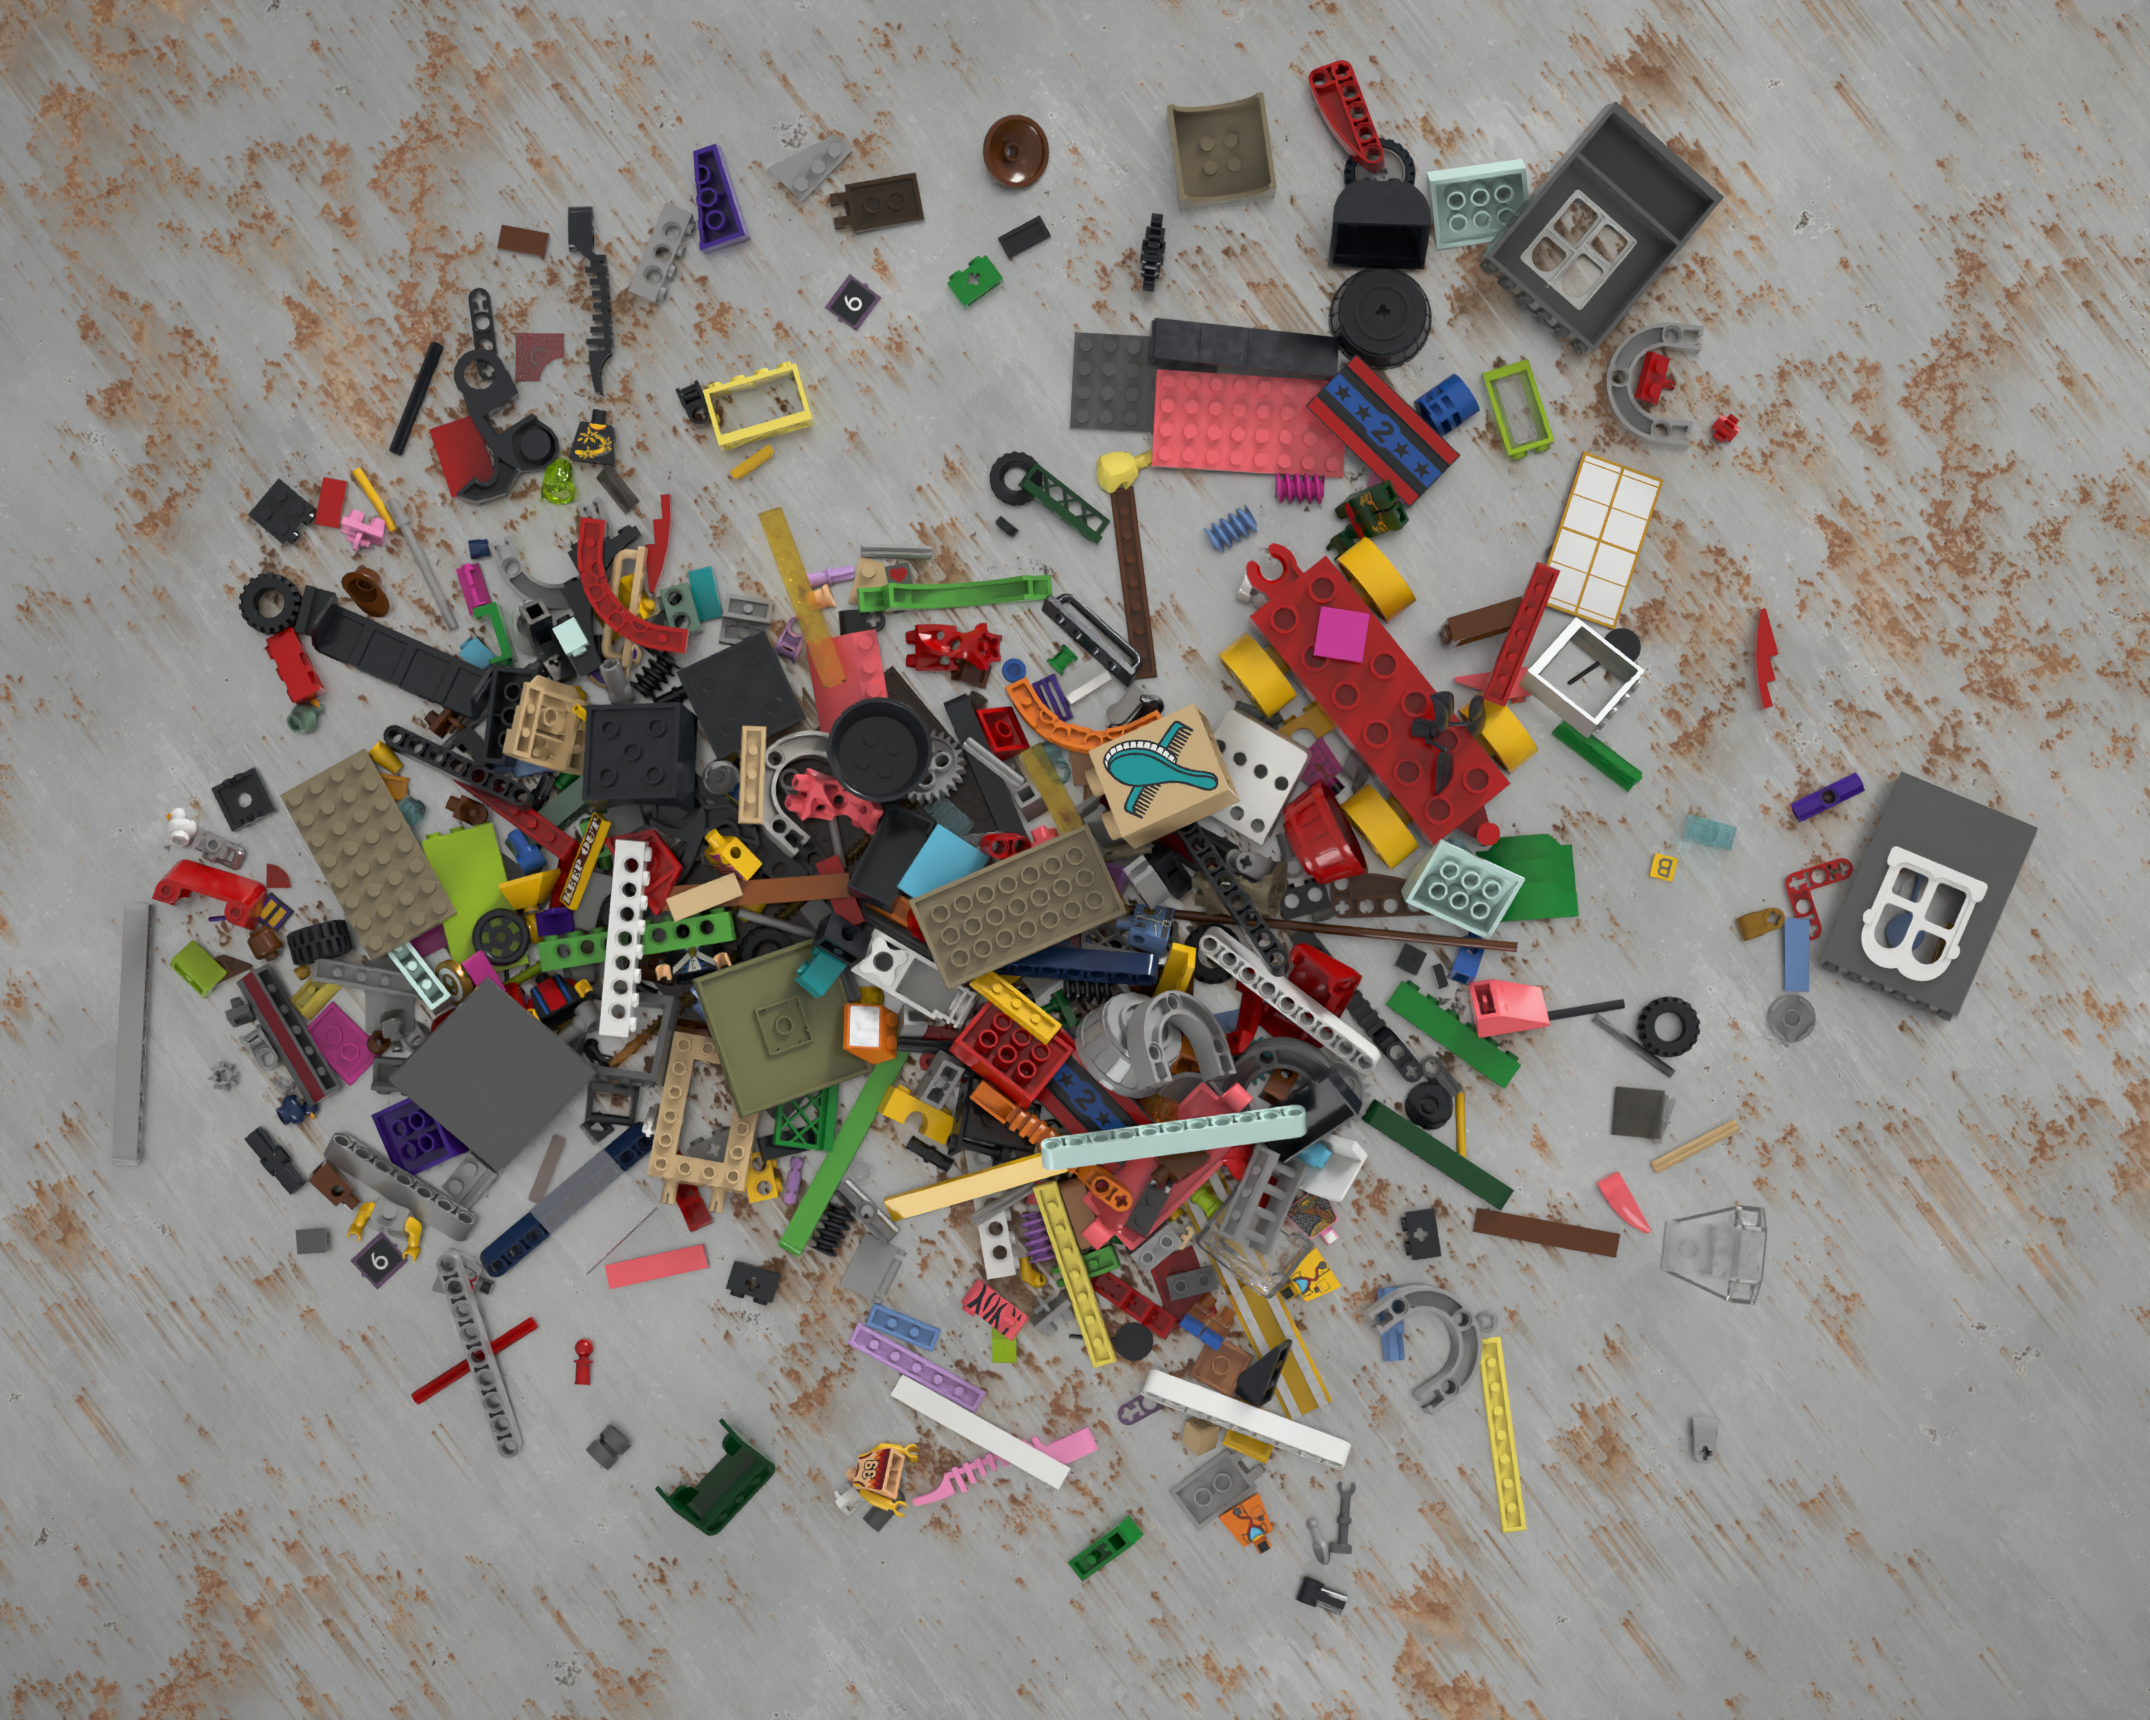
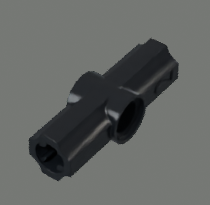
M262 1126L258 1127L244 1139L258 1155L262 1166L270 1175L277 1178L290 1195L307 1183V1180L292 1164V1159L288 1153L273 1141Z

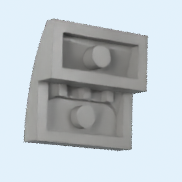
M726 593L719 644L732 646L764 630L769 637L774 600Z

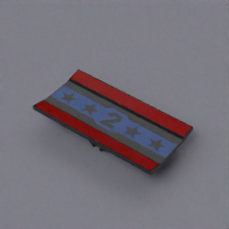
M1358 354L1306 405L1382 481L1390 479L1398 497L1409 507L1461 456Z
M1059 1021L1062 1026L1056 1035L1075 1050L1036 1098L1070 1135L1156 1124L1153 1118L1133 1098L1122 1096L1113 1090H1109L1088 1072L1078 1055L1075 1037ZM1128 1160L1099 1165L1114 1175Z

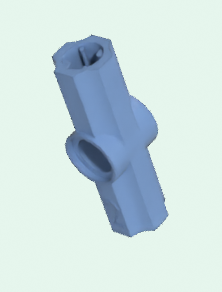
M1398 1287L1377 1288L1378 1300L1391 1291L1398 1289ZM1397 1300L1392 1304L1393 1312H1396L1399 1308ZM1383 1311L1378 1314V1323L1386 1317ZM1403 1319L1383 1334H1379L1382 1337L1384 1362L1405 1360L1402 1335L1404 1334Z

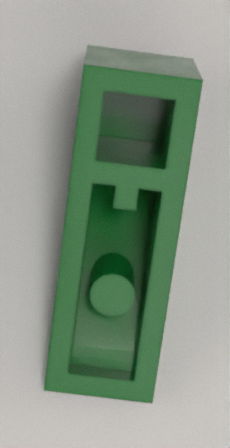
M1128 1515L1067 1563L1083 1582L1133 1546L1144 1534Z

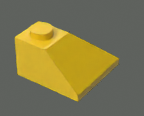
M558 868L500 883L498 887L514 910L523 908L524 913L538 909L537 904L546 902L561 871Z

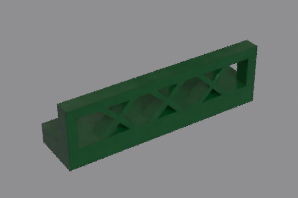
M1035 462L1018 486L1089 542L1097 545L1103 538L1101 533L1110 523V520ZM1036 470L1044 475L1045 485L1037 486L1029 480ZM1048 479L1052 481L1054 484L1049 485ZM1049 488H1061L1063 500L1056 501L1050 496ZM1067 494L1070 495L1073 499H1067ZM1077 501L1080 503L1082 515L1071 513L1068 508V502ZM1085 508L1089 510L1091 513L1086 514ZM1096 516L1103 522L1094 531L1087 525L1086 517Z

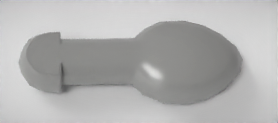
M1311 1518L1307 1521L1306 1526L1310 1530L1314 1541L1313 1550L1315 1556L1322 1565H1327L1330 1561V1549L1323 1540L1318 1527V1521Z

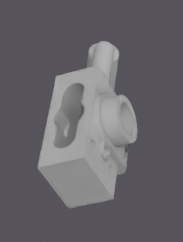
M199 828L191 845L196 850L203 851V859L212 863L217 862L233 870L240 868L245 854L242 848L234 845L235 843ZM231 851H235L232 862L227 861ZM208 853L214 856L213 860L207 857Z

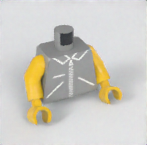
M378 1198L375 1203H363L354 1219V1223L350 1225L347 1232V1238H349L350 1234L358 1236L356 1242H359L362 1237L363 1226L404 1240L409 1245L403 1252L402 1258L406 1259L409 1254L413 1257L412 1262H415L421 1252L418 1246L422 1230L421 1223L410 1209Z

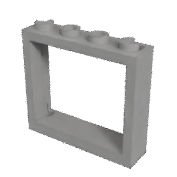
M1576 617L1527 671L1519 685L1588 739L1593 732L1598 734L1607 723L1604 721L1605 718L1610 720L1618 711L1616 707L1618 704L1620 706L1624 705L1631 696L1628 692L1632 691L1634 693L1641 685V682L1638 680L1644 673V670ZM1570 641L1574 642L1625 682L1623 687L1595 718L1540 676Z

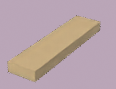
M742 726L738 824L763 825L766 727Z

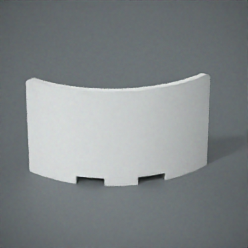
M1330 1133L1318 1141L1327 1146V1150L1332 1152L1323 1169L1320 1167L1315 1168L1296 1156L1292 1159L1308 1166L1299 1187L1300 1189L1318 1197L1340 1202L1346 1195L1368 1155L1356 1141L1341 1138ZM1264 1142L1256 1143L1255 1146L1253 1147V1153H1254V1151H1255V1148H1256L1257 1144H1259V1145H1261V1146H1263V1147H1265V1148H1268V1147L1266 1146V1144H1265ZM1273 1170V1173L1280 1177L1281 1173Z

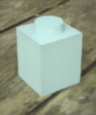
M574 617L553 628L566 655L570 656L573 654L574 657H577L587 651L585 647L590 644Z

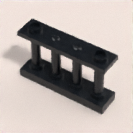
M963 1063L965 1070L961 1075L952 1131L946 1142V1146L949 1147L947 1155L953 1156L961 1152L962 1148L991 1156V1159H993L992 1166L1010 1162L1011 1148L998 1145L992 1147L963 1139L974 1079L985 1080Z

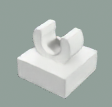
M845 1483L844 1485L848 1491L843 1495L835 1491L834 1493L837 1498L835 1503L849 1516L867 1501L860 1496V1492L856 1488L852 1487L849 1483Z

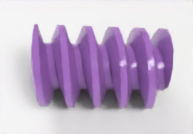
M1041 1211L1019 1215L1020 1218L1027 1219L1026 1222L1021 1224V1227L1029 1228V1231L1025 1232L1023 1237L1031 1239L1025 1243L1026 1247H1032V1250L1027 1252L1026 1255L1034 1257V1259L1028 1263L1056 1257L1055 1253L1050 1251L1053 1247L1051 1242L1048 1241L1050 1238L1048 1232H1046L1047 1229Z

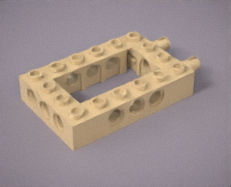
M674 1031L647 1175L650 1178L664 1181L660 1203L667 1204L668 1200L669 1205H675L678 1184L684 1183L710 1188L712 1194L708 1211L715 1213L716 1203H718L716 1212L723 1214L726 1193L745 1194L760 1112L739 1119L734 1105L724 1163L676 1155L681 1144L679 1142L681 1126L685 1123L684 1110L686 1100L689 1101L690 1097L688 1094L690 1079L694 1076L693 1062L694 1060L702 1061L706 1065L711 1063L721 1065L711 1037Z

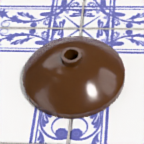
M1008 115L1002 117L990 127L985 136L983 144L984 162L991 176L999 183L1014 188L1028 186L1043 174L1049 158L1047 137L1039 124L1027 116ZM1007 148L1010 149L1009 156L1006 153Z

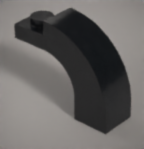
M541 597L520 606L519 612L524 630L544 672L549 673L551 680L560 683L577 677L576 670L553 631L552 616Z

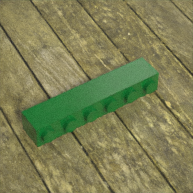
M1408 980L1407 983L1401 981L1384 1005L1499 1087L1505 1089L1521 1066L1517 1062L1519 1058L1509 1050L1506 1053L1502 1052L1497 1048L1499 1043L1489 1036L1486 1039L1483 1037L1478 1038L1474 1025L1469 1022L1464 1025L1458 1020L1460 1016L1453 1010L1448 1008L1445 1011L1438 1006L1440 1001L1430 994L1425 997L1419 993L1420 987L1412 981Z

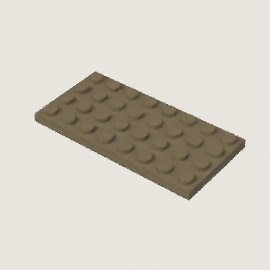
M365 748L280 795L372 962L458 915Z
M1088 824L908 900L947 991L1127 913Z

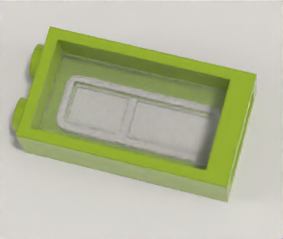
M1522 360L1482 373L1480 377L1506 458L1513 457V460H1518L1526 457V452L1535 449L1536 453L1549 450L1550 445L1554 443V437L1529 360Z

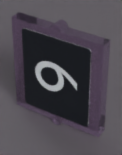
M849 274L825 306V309L835 315L839 322L843 321L857 332L881 300V297L869 289L867 283L863 284Z
M380 1232L350 1261L362 1273L361 1276L363 1278L366 1277L378 1290L409 1260L407 1258L403 1259L402 1252L397 1248L398 1245L393 1244L384 1233Z

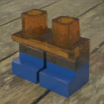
M1206 1292L1198 1302L1195 1301L1178 1325L1218 1351L1232 1328L1230 1324L1236 1312L1225 1305L1217 1316L1210 1311L1217 1299ZM1210 1320L1209 1323H1208V1324L1206 1325V1327L1204 1328V1330L1202 1331V1329H1203V1327L1205 1326V1324L1207 1323V1321Z

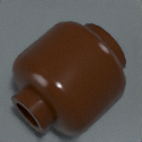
M265 924L249 933L250 937L247 943L257 960L266 959L267 962H270L280 956L278 951L282 949L283 942L274 927H267Z

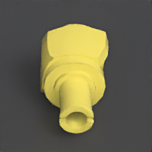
M1152 449L1134 457L1129 452L1124 453L1123 451L1100 456L1096 462L1099 486L1108 493L1115 492L1120 484L1125 489H1128L1134 480L1138 478L1139 470L1151 465Z

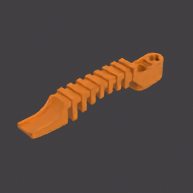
M982 1080L970 1095L974 1102L1004 1124L1008 1121L1010 1130L1014 1132L1017 1128L1019 1129L1020 1136L1024 1138L1027 1135L1029 1142L1033 1145L1035 1142L1039 1144V1149H1041V1142L1043 1140L1064 1136L1062 1134L1059 1135L1053 1127L1047 1126L1045 1121L1039 1120L1033 1112L1024 1111L985 1080ZM1098 1164L1069 1169L1068 1172L1072 1175L1073 1173L1078 1175V1178L1095 1196L1113 1209L1123 1212L1131 1207V1189ZM1099 1179H1104L1108 1182V1186L1099 1188L1095 1183ZM1123 1194L1126 1195V1201L1123 1199L1117 1201V1195L1120 1197Z

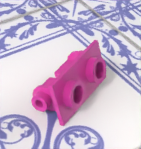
M479 562L474 564L468 563L456 569L469 614L473 615L472 609L491 603Z

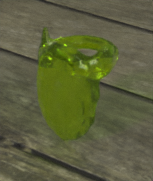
M556 458L546 468L541 489L542 501L545 498L550 503L556 505H566L574 501L576 489L571 483L572 465L565 458ZM567 490L570 496L558 499L553 497L551 493Z

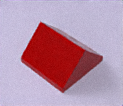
M1012 706L980 709L974 712L992 754L1003 762L1031 748Z

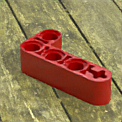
M1016 833L987 834L980 841L982 853L1001 860L1032 848L1028 838ZM1019 840V847L1017 850H1014V845ZM997 841V848L992 851V845Z

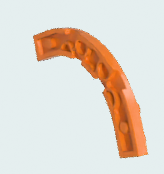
M1027 677L1005 687V692L1017 712L1031 729L1059 747L1084 754H1089L1088 751L1162 718L1158 710H1155L1126 725L1106 728V731L1091 730V728L1072 723L1067 724L1058 719V716L1042 703Z

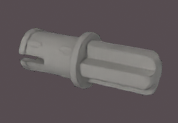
M1668 1095L1662 1096L1656 1115L1652 1116L1654 1120L1646 1139L1662 1143L1667 1124L1671 1123L1669 1119L1676 1102L1675 1098Z

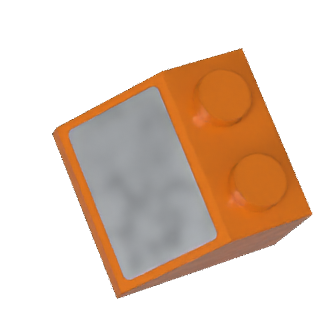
M844 1004L843 1049L873 1065L896 1058L897 1013L882 1005Z

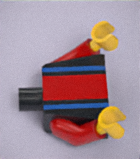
M541 973L535 978L537 985L530 989L532 998L528 1000L527 1011L551 1030L576 1016L574 1011L578 1005L583 1003L581 998H584L588 991L592 992L593 988L587 979L578 982L570 978L564 979L561 974H556L550 978L547 973Z

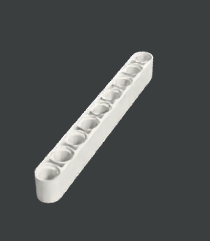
M1213 926L1206 930L1199 941L1200 950L1355 1070L1362 1074H1370L1374 1071L1381 1058V1054L1373 1044L1287 978L1271 975L1257 955L1223 929ZM1208 938H1213L1217 944L1211 943ZM1228 952L1233 953L1236 959L1229 957ZM1247 967L1252 968L1256 974L1250 973ZM1266 982L1272 983L1275 988L1268 987ZM1285 997H1290L1294 1003L1288 1002ZM1305 1012L1311 1013L1314 1018L1307 1017ZM1324 1027L1331 1028L1333 1033L1327 1032ZM1344 1042L1350 1043L1353 1048L1345 1046ZM1363 1057L1370 1058L1372 1062H1366Z
M1149 1370L1141 1392L1142 1396L1149 1400L1226 1429H1231L1242 1435L1253 1437L1258 1441L1271 1444L1274 1447L1337 1470L1345 1468L1351 1445L1348 1442L1161 1371Z

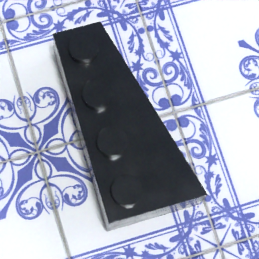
M493 666L481 762L495 766H516L518 759L502 753L507 729H512L516 706L520 704L524 682L530 683L536 675L548 678L549 673L536 669Z

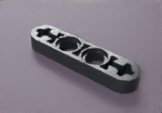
M483 288L473 289L469 294L468 300L474 347L479 349L482 341L489 340L493 344L491 352L499 357L490 294ZM481 293L483 297H486V300L482 301L483 309H488V312L481 311L475 314L474 310L479 311V305L473 300L477 298V294ZM482 316L487 317L490 321L489 326L484 330L479 329L476 325L478 318ZM476 361L479 376L487 382L494 381L495 372L493 371L492 376L488 377L486 373H483V370L487 368L486 362Z

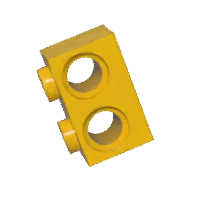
M760 1152L752 1154L746 1186L750 1203L780 1197L779 1192L783 1191L780 1177L776 1178L774 1168H778L777 1159L767 1160L766 1168L762 1171L754 1168L753 1161L755 1158L761 1157ZM764 1180L771 1184V1191L767 1195L761 1194L758 1190L759 1183Z

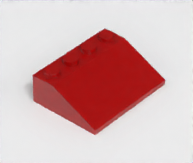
M988 1000L957 1037L949 1051L1020 1108L1027 1111L1075 1049L1056 1034L1045 1045Z

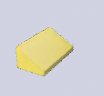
M310 977L290 1000L304 1017L312 1020L342 986L312 981Z

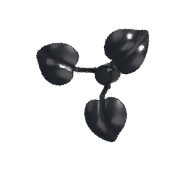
M1440 691L1430 696L1434 706L1435 720L1415 718L1412 722L1411 734L1413 737L1425 739V744H1431L1441 750L1436 766V789L1434 793L1436 795L1440 794L1452 780L1454 758L1453 754L1449 753L1446 747L1433 741V739L1438 738L1440 732L1446 731L1448 727L1470 726L1471 736L1481 734L1486 721L1484 698L1481 695H1476L1471 700L1469 720L1466 722H1450V718L1454 713L1455 701L1453 693L1449 691Z

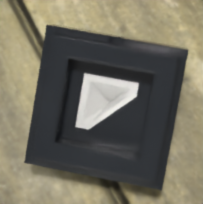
M585 1121L580 1125V1129L594 1146L614 1131L613 1127L606 1123Z

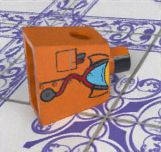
M1258 1492L1218 1516L1243 1547L1253 1543L1259 1554L1272 1547L1265 1535L1271 1532L1273 1528Z

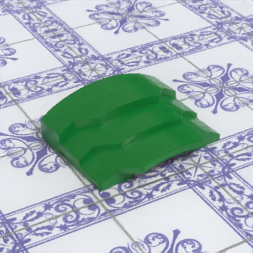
M1549 834L1499 837V840L1488 851L1475 852L1476 856L1525 878L1500 923L1579 916L1572 844L1560 845Z

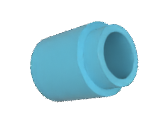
M1316 1142L1296 1157L1315 1168L1320 1167L1323 1169L1332 1152L1327 1150V1146Z

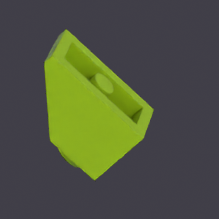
M992 1327V1363H1017V1335L1011 1341Z

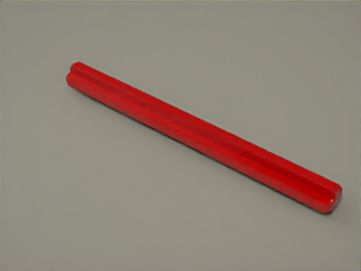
M533 1317L526 1319L492 1341L490 1345L494 1356L537 1329L538 1324ZM478 1350L474 1353L475 1357L478 1359L485 1358V1354L482 1350ZM467 1358L413 1392L411 1396L417 1405L421 1404L469 1373L471 1370Z

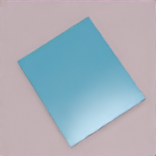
M937 824L897 887L915 898L982 869L990 857L940 824Z

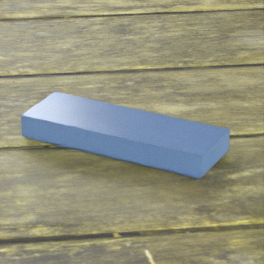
M1785 918V991H1809V918Z
M875 1302L865 1324L868 1327L930 1352H933L942 1330Z

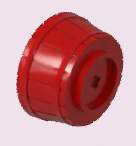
M1321 778L1311 784L1307 790L1292 802L1286 804V807L1282 809L1285 820L1283 827L1288 841L1303 869L1308 875H1313L1320 885L1368 873L1367 862L1355 833L1341 812L1337 799Z

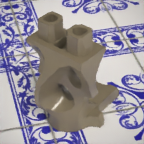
M1277 863L1273 871L1265 875L1263 880L1257 883H1250L1248 880L1243 879V875H1234L1260 914H1278L1281 899L1289 886L1286 878L1288 863ZM1210 865L1208 869L1213 870L1216 868L1214 865ZM1196 871L1191 880L1192 887L1202 888V890L1199 889L1195 894V905L1205 907L1208 916L1222 913L1230 916L1202 873ZM1224 882L1219 887L1227 889L1231 884ZM1237 901L1232 906L1240 908L1244 903Z

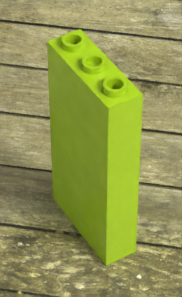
M487 820L479 825L473 824V828L464 830V826L449 829L450 834L441 836L440 832L426 835L427 840L421 841L426 858L458 915L443 922L452 960L460 965L476 953L472 943V932L477 920L483 914L497 908H505L517 912L498 887V884L507 882L508 877L494 823L488 824ZM500 918L490 921L492 928L502 925ZM514 922L508 925L513 934L519 931L518 926ZM482 932L483 943H490L489 932ZM501 932L497 934L496 938L499 942H503L506 936ZM513 940L508 949L514 952L520 943ZM493 947L491 954L501 957L503 950ZM526 952L519 961L512 965L491 966L495 972H500L530 964ZM464 972L463 974L465 975L466 979L469 978L466 972Z

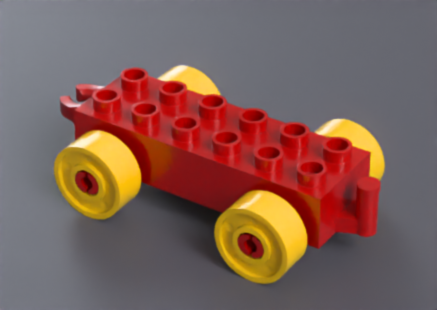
M1363 537L1336 559L1339 568L1349 582L1346 581L1327 556H1324L1303 573L1297 566V561L1290 550L1283 545L1270 544L1268 547L1269 555L1281 562L1283 566L1282 575L1278 579H1265L1261 574L1259 565L1255 561H1249L1246 565V575L1250 585L1268 601L1249 617L1248 622L1268 647L1263 650L1245 632L1217 655L1226 671L1247 698L1267 719H1270L1297 697L1293 687L1284 676L1287 672L1291 674L1390 797L1385 801L1367 783L1339 806L1341 812L1356 833L1389 870L1395 868L1419 848L1417 841L1406 827L1409 823L1413 825L1430 848L1454 829L1472 838L1478 846L1487 847L1495 844L1499 840L1500 829L1495 823H1489L1484 805L1511 783L1490 758L1507 774L1513 773L1538 752V748L1528 732L1507 706L1503 707L1484 699L1486 721L1481 734L1471 736L1464 726L1448 727L1446 731L1440 732L1438 738L1433 739V741L1446 747L1447 751L1452 753L1454 758V773L1451 782L1440 794H1434L1436 789L1437 758L1441 750L1431 744H1425V739L1413 737L1411 726L1415 718L1435 720L1434 706L1430 696L1437 692L1371 612L1372 610L1383 622L1388 624L1416 601L1413 592L1387 557L1367 537ZM1321 606L1370 614L1362 663L1313 655ZM1471 700L1458 710L1463 722L1469 720ZM1454 713L1450 718V722H1460Z

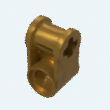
M1771 907L1740 916L1736 920L1743 940L1747 941L1782 927L1785 922V915L1780 909ZM1770 912L1779 915L1775 925L1773 922L1767 921V918L1770 917Z

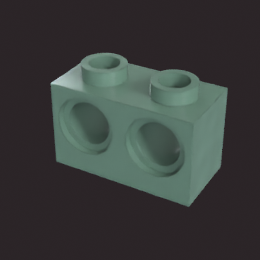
M686 582L661 589V596L657 597L660 610H665L667 615L664 625L677 628L675 625L677 618L684 616L688 618V625L684 629H689V634L702 631L689 583ZM674 593L682 596V601L677 606L670 605L669 598Z

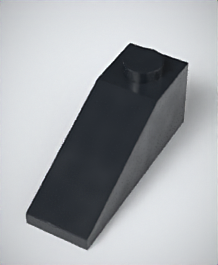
M1287 1339L1273 1348L1246 1371L1241 1372L1237 1378L1238 1386L1235 1394L1257 1408L1271 1401L1293 1341Z

